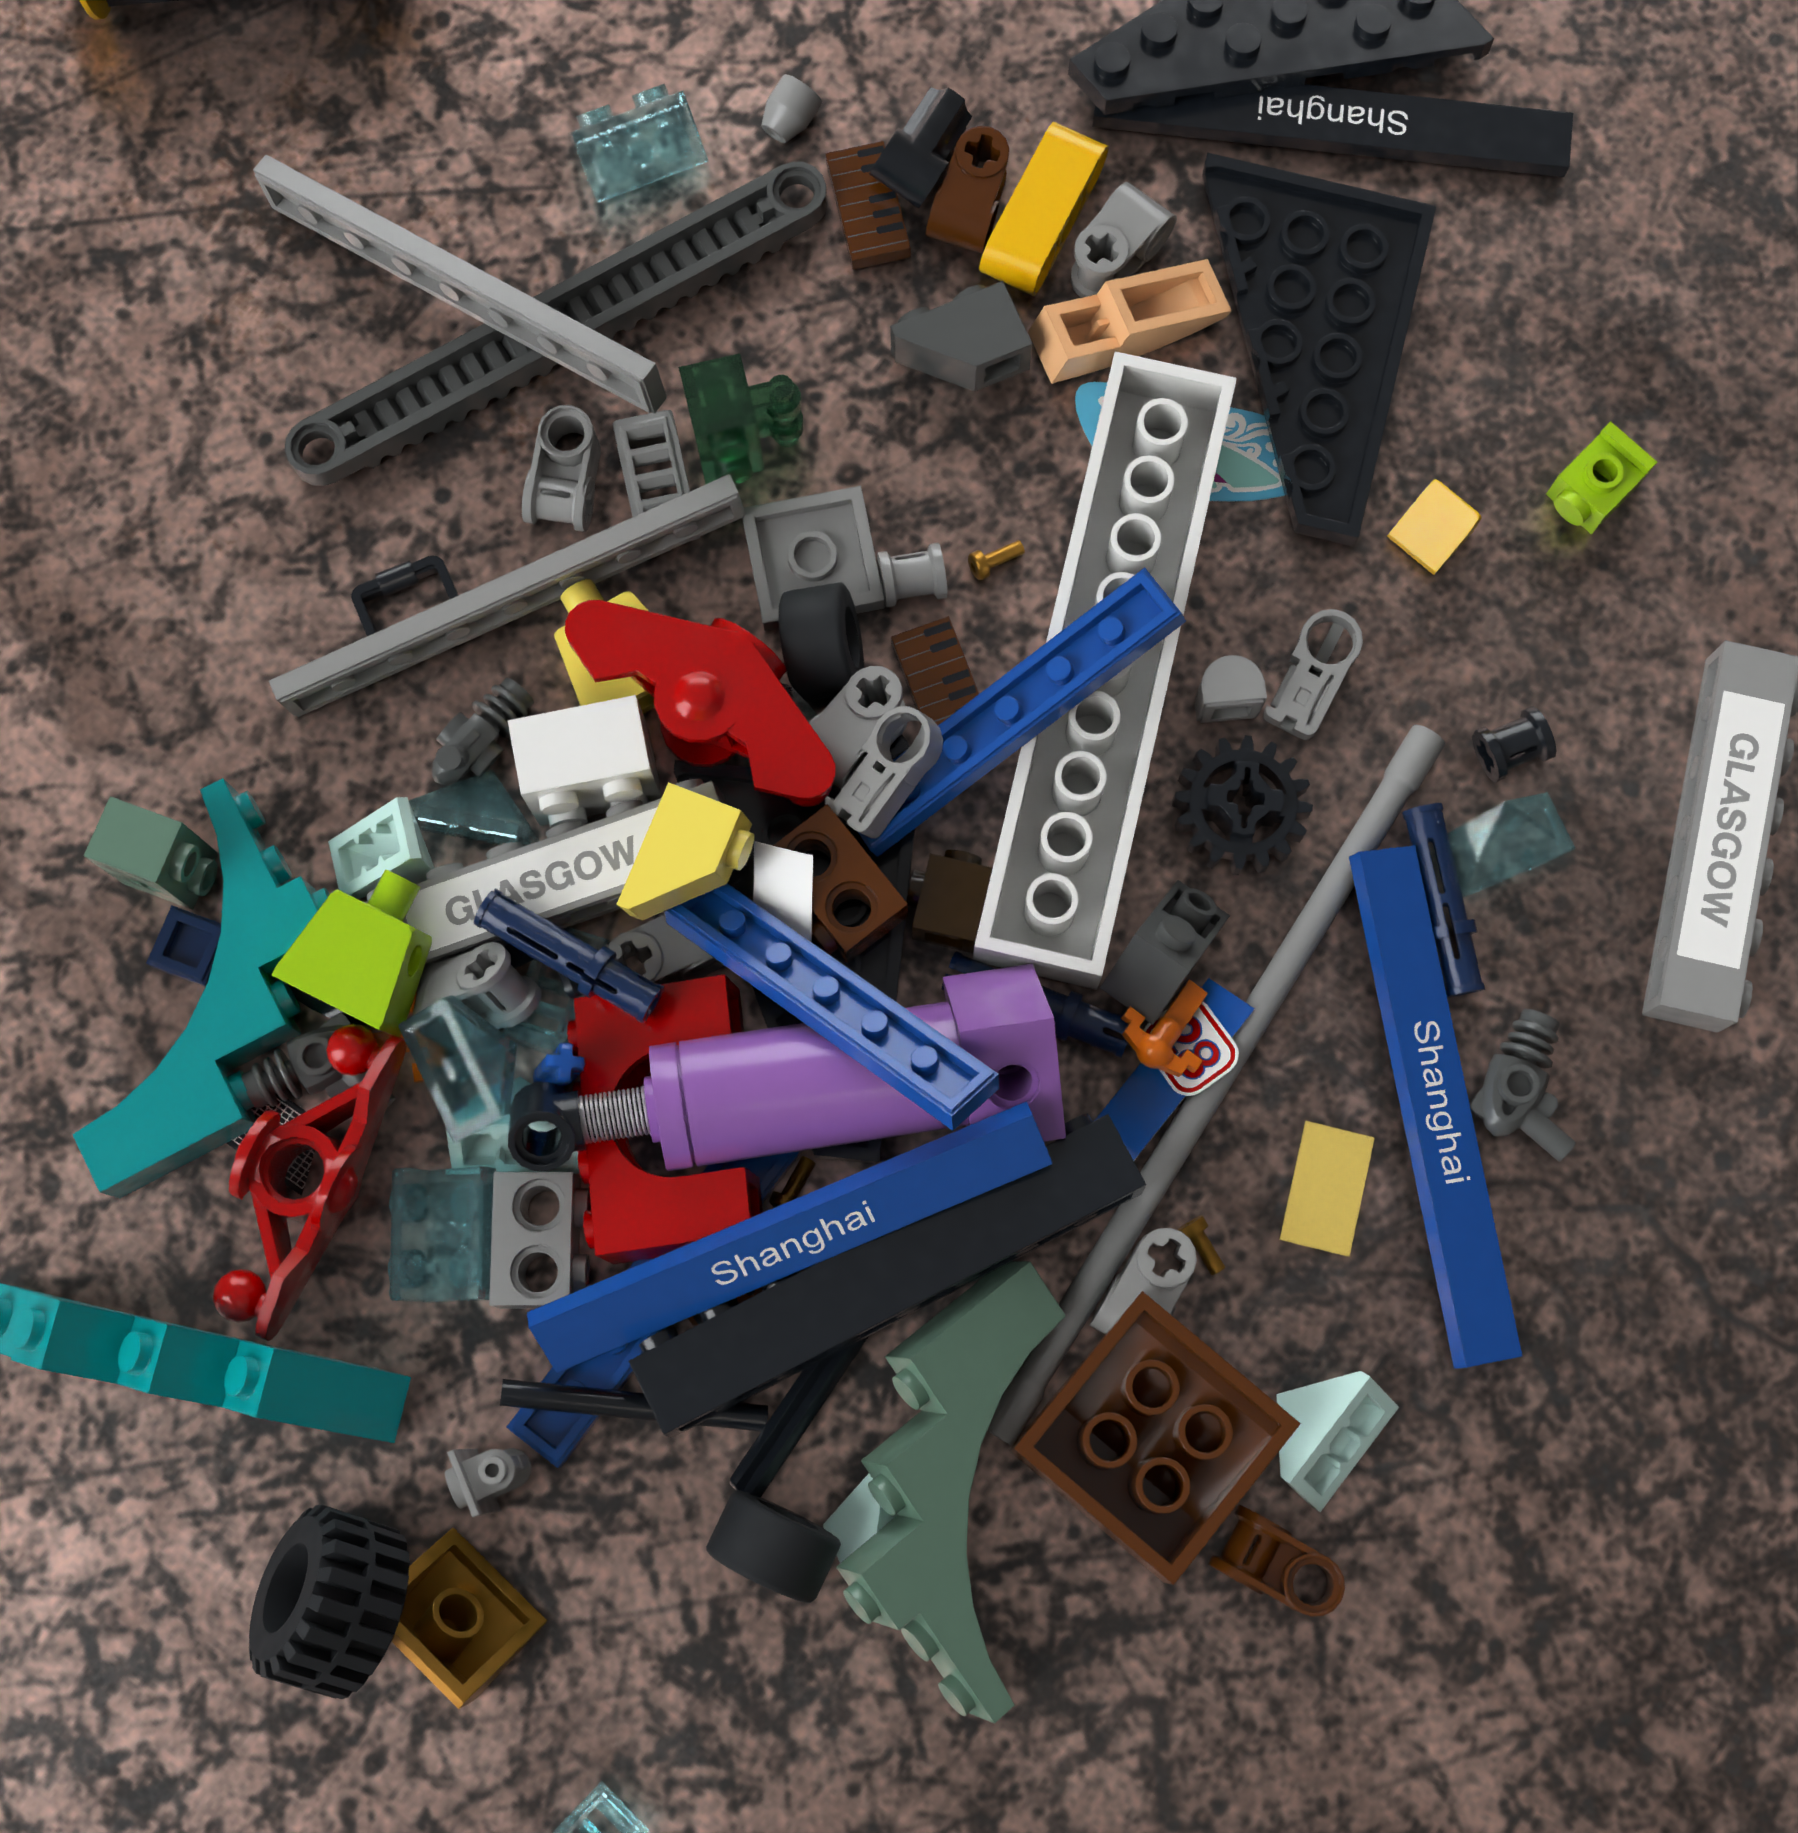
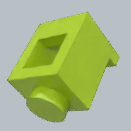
M1610 421L1600 434L1558 475L1546 495L1554 501L1557 512L1566 521L1573 525H1581L1592 535L1640 486L1657 464V461Z

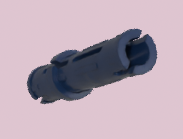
M1432 803L1405 810L1402 814L1404 820H1406L1410 844L1416 847L1447 998L1485 990V985L1481 980L1472 934L1477 933L1475 920L1468 919L1457 867L1442 812L1443 805L1442 803ZM1428 843H1432L1444 890L1443 894L1438 889ZM1443 907L1448 908L1459 959L1454 958Z
M496 888L485 897L475 915L473 922L475 926L487 930L523 951L531 958L540 961L579 984L578 992L586 997L591 998L596 994L634 1016L642 1024L650 1017L662 997L665 989L663 985L652 982L615 960L616 952L606 946L600 950L594 948L558 927L553 922L502 894V891Z
M957 951L954 953L948 967L964 974L996 969L963 956L962 953ZM1042 986L1054 1016L1057 1039L1066 1042L1069 1036L1122 1058L1128 1042L1104 1033L1105 1027L1123 1033L1128 1024L1121 1019V1015L1083 1002V995L1072 990L1069 996Z

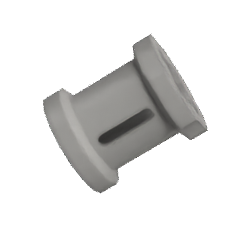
M939 543L929 544L927 551L890 556L887 551L877 552L878 571L886 608L895 606L898 599L934 594L937 599L947 598L946 571Z

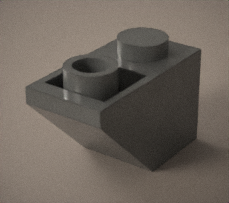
M1003 281L989 287L984 285L971 286L957 294L953 301L931 310L927 307L916 308L904 314L896 324L890 326L891 353L896 363L974 392L1030 370L1032 342Z
M1177 880L1135 933L1100 989L1129 1008L1131 1006L1146 1017L1145 1020L1153 1025L1230 915L1217 907L1213 899L1206 893L1198 889L1189 888Z

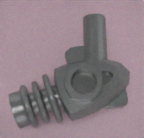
M505 678L500 685L491 687L493 695L485 694L483 696L484 703L478 700L472 702L476 713L470 718H467L460 712L445 726L436 738V741L442 747L438 749L436 757L432 762V777L436 783L441 785L458 783L470 770L480 778L495 763L504 751L496 743L499 736L511 739L507 720L527 717V710L534 704V700L523 687L514 680Z
M1523 1009L1519 1020L1513 1021L1512 1024L1516 1031L1508 1034V1039L1511 1042H1502L1500 1044V1050L1504 1054L1493 1055L1483 1087L1470 1102V1109L1474 1115L1483 1119L1485 1127L1493 1136H1508L1520 1128L1560 1162L1573 1149L1576 1142L1549 1120L1558 1107V1099L1554 1095L1545 1092L1550 1075L1543 1070L1552 1067L1553 1061L1547 1055H1552L1554 1052V1048L1550 1044L1558 1042L1559 1038L1556 1033L1560 1023L1542 1012Z
M342 1013L334 1015L319 1029L299 1035L288 1041L286 1044L289 1059L281 1049H276L274 1056L277 1065L271 1058L267 1057L264 1059L265 1071L261 1065L254 1063L251 1070L243 1073L242 1079L247 1089L246 1093L255 1108L260 1109L268 1104L272 1107L276 1106V1093L280 1099L287 1101L289 1099L287 1088H289L294 1097L300 1099L303 1096L300 1083L310 1095L326 1089L328 1096L332 1098L361 1082L367 1071L354 1076L341 1074L332 1067L327 1057L328 1039L340 1027L350 1025L349 1019ZM391 1094V1097H390L389 1103H388V1105H387V1108H388V1107L395 1101V1099H396L393 1094Z

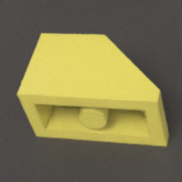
M668 782L616 905L630 916L643 921L726 885L733 869L740 871L750 856L754 844V834L749 832L752 823L737 808Z

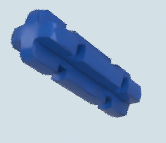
M567 1042L560 1043L534 1069L533 1082H551L565 1088L584 1070L585 1057L573 1056V1044Z

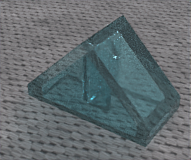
M454 995L440 999L398 1024L453 1143L466 1139L510 1114L517 1044Z

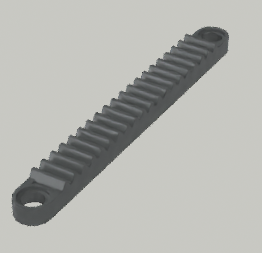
M805 162L783 164L533 298L613 340L616 332L621 329L628 332L633 330L638 320L642 318L647 320L655 318L658 310L663 307L668 309L674 308L679 298L683 296L690 298L696 296L700 287L705 284L711 287L715 286L722 275L727 273L733 276L739 272L743 264L747 262L753 265L758 263L763 253L767 251L772 253L780 251L784 242L815 226L822 220L827 210V189L823 175L814 166ZM794 184L809 187L814 194L812 201L801 208H791L781 201L780 196L783 190ZM482 324L301 420L291 428L286 437L284 450L287 460L297 475L311 485L326 486L336 483L364 467L375 468L379 466L381 459L386 455L396 457L401 454L403 446L409 443L414 445L422 443L425 434L429 432L438 434L444 431L446 423L450 421L461 422L465 420L468 411L472 409L479 411L485 409L489 400L493 398H506L511 388L515 386L521 388L528 386L532 377L536 375L543 377L549 375L552 367L558 363L494 328ZM325 438L333 441L335 445L334 453L326 463L310 465L303 461V451L312 440Z

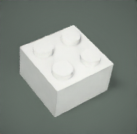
M636 695L507 720L520 793L540 826L549 824L550 828L571 821H581L584 825L588 822V816L606 813L610 807L619 803L641 800L643 804L662 798L650 732Z

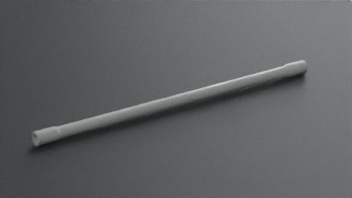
M1413 725L1385 769L1381 784L1247 998L1246 1003L1255 1008V1010L1232 1037L1239 1051L1237 1064L1229 1073L1201 1093L1186 1097L1140 1171L1146 1183L1142 1195L1117 1208L1059 1302V1306L1066 1317L1030 1352L1003 1393L987 1431L1013 1447L1042 1401L1049 1381L1355 885L1349 856L1361 851L1378 849L1410 795L1418 790L1444 748L1445 741L1434 731L1421 725Z

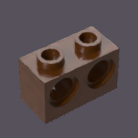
M828 804L773 845L801 853L811 850L821 851L831 860L828 869L823 874L813 877L812 938L827 954L831 955L837 950L844 960L849 963L908 917V903ZM850 899L864 902L871 910L869 918L857 927H846L840 924L835 919L834 913L842 902Z

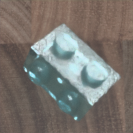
M664 83L632 95L635 108L613 115L608 104L576 116L580 128L568 132L571 143L575 146L596 203L709 162L684 91H678L669 95Z
M476 1166L438 1170L395 1168L393 1170L392 1192L389 1200L391 1246L388 1263V1276L390 1279L389 1296L392 1301L443 1303L489 1300L493 1176L496 1168Z

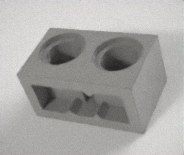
M494 1172L490 1306L500 1309H536L590 1285L589 1254H579L580 1228H583V1215L585 1210L591 1209L590 1188H581V1178L575 1173ZM553 1191L558 1196L560 1204L557 1216L548 1224L534 1225L528 1215L530 1201L540 1192ZM551 1256L558 1269L556 1281L549 1289L543 1292H534L528 1286L526 1280L527 1269L536 1258Z

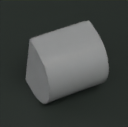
M1237 655L1224 656L1212 662L1206 669L1196 693L1195 711L1197 721L1208 723L1256 718L1267 699L1265 680L1258 666L1251 660Z

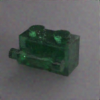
M740 353L678 367L705 484L728 474L731 475L734 483L738 484L750 479L754 473L764 471L760 438L771 436L783 447H791L798 442L804 430V419L801 412V392L788 376L776 375L769 382L748 386Z

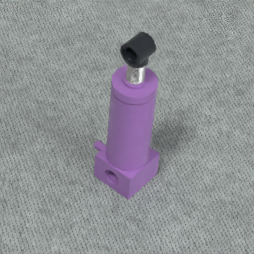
M1033 964L943 977L945 1002L906 1007L908 1011L999 1074V1090L958 1127H967L1027 1101L1043 1141L1066 1138L1055 1021ZM805 1023L679 1041V1045L673 1042L649 1046L651 1076L644 1077V1086H641V1091L636 1087L635 1092V1089L632 1087L631 1092L627 1088L626 1091L623 1089L621 1094V1091L618 1089L617 1094L616 1091L612 1093L609 1091L608 1096L604 1092L603 1096L602 1093L598 1095L595 1093L594 1098L592 1094L588 1098L587 1095L584 1097L580 1095L578 1090L567 1092L563 1087L551 1082H535L527 1085L516 1093L510 1105L508 1148L513 1159L521 1166L533 1171H549L563 1165L570 1159L573 1152L587 1150L588 1143L591 1144L592 1141L594 1143L597 1141L601 1142L602 1140L605 1142L606 1139L608 1141L611 1139L615 1140L616 1138L619 1140L620 1137L622 1139L625 1136L633 1138L634 1135L638 1137L639 1134L643 1136L649 1133L653 1143L661 1142L667 1171L692 1168L694 1164L697 1167L942 1130L948 1129V1127ZM536 1121H548L553 1123L556 1128L542 1132L531 1129L528 1125Z

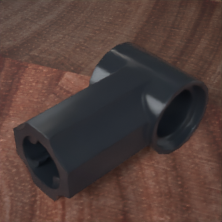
M930 87L903 130L898 127L869 175L919 209L949 162L945 160L946 157L955 148L957 141L967 129L966 126L972 118V115L966 108L965 99L949 87L944 90Z

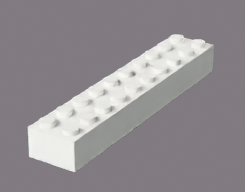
M1115 351L1046 643L1144 567L1184 615L1237 378ZM1181 626L1021 747L974 945V960L1001 968L1033 964L1039 977L1097 990L1103 975Z

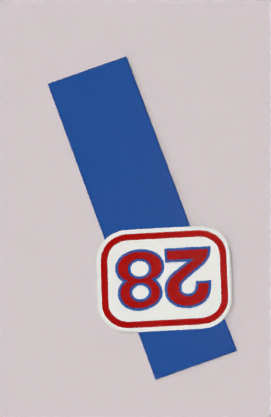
M1210 978L1201 987L1208 993L1171 1048L1173 1053L1179 1058L1188 1049L1203 1060L1198 1069L1192 1073L1186 1068L1183 1074L1177 1077L1160 1069L1148 1068L1140 1063L1095 1119L1097 1120L1109 1114L1133 1161L1185 1096L1201 1093L1229 1073L1237 1064L1239 1051L1232 1037L1255 1008ZM1167 1010L1161 1013L1153 1025L1148 1023L1144 1031L1150 1034Z

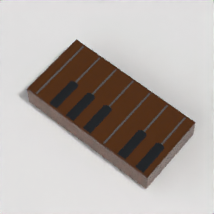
M884 141L825 153L826 165L852 270L911 258V247L897 193L869 175L885 149Z
M949 616L891 636V645L916 710L933 719L937 725L941 724L979 695Z

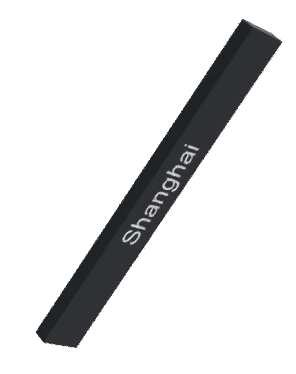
M1304 84L1303 86L1290 88L1271 86L1262 92L1216 99L1214 92L1176 97L1174 105L1161 107L1143 105L1135 108L1133 111L1104 115L1095 105L1092 127L1565 177L1570 167L1573 113Z

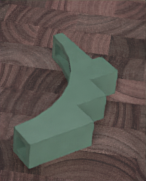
M1030 1261L1011 1262L985 1275L885 1356L896 1373L892 1378L895 1389L910 1407L915 1410H921L861 1460L873 1478L868 1483L872 1496L888 1514L892 1516L897 1514V1516L836 1566L849 1585L843 1591V1594L853 1611L867 1624L875 1622L896 1630L901 1629L905 1640L914 1652L925 1661L931 1659L944 1678L938 1683V1686L948 1703L962 1716H966L969 1713L992 1723H996L1015 1705L989 1658L973 1607L966 1553L969 1496L981 1444L1003 1393L1030 1352L1066 1317Z

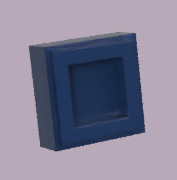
M171 905L146 964L206 987L221 933V923Z

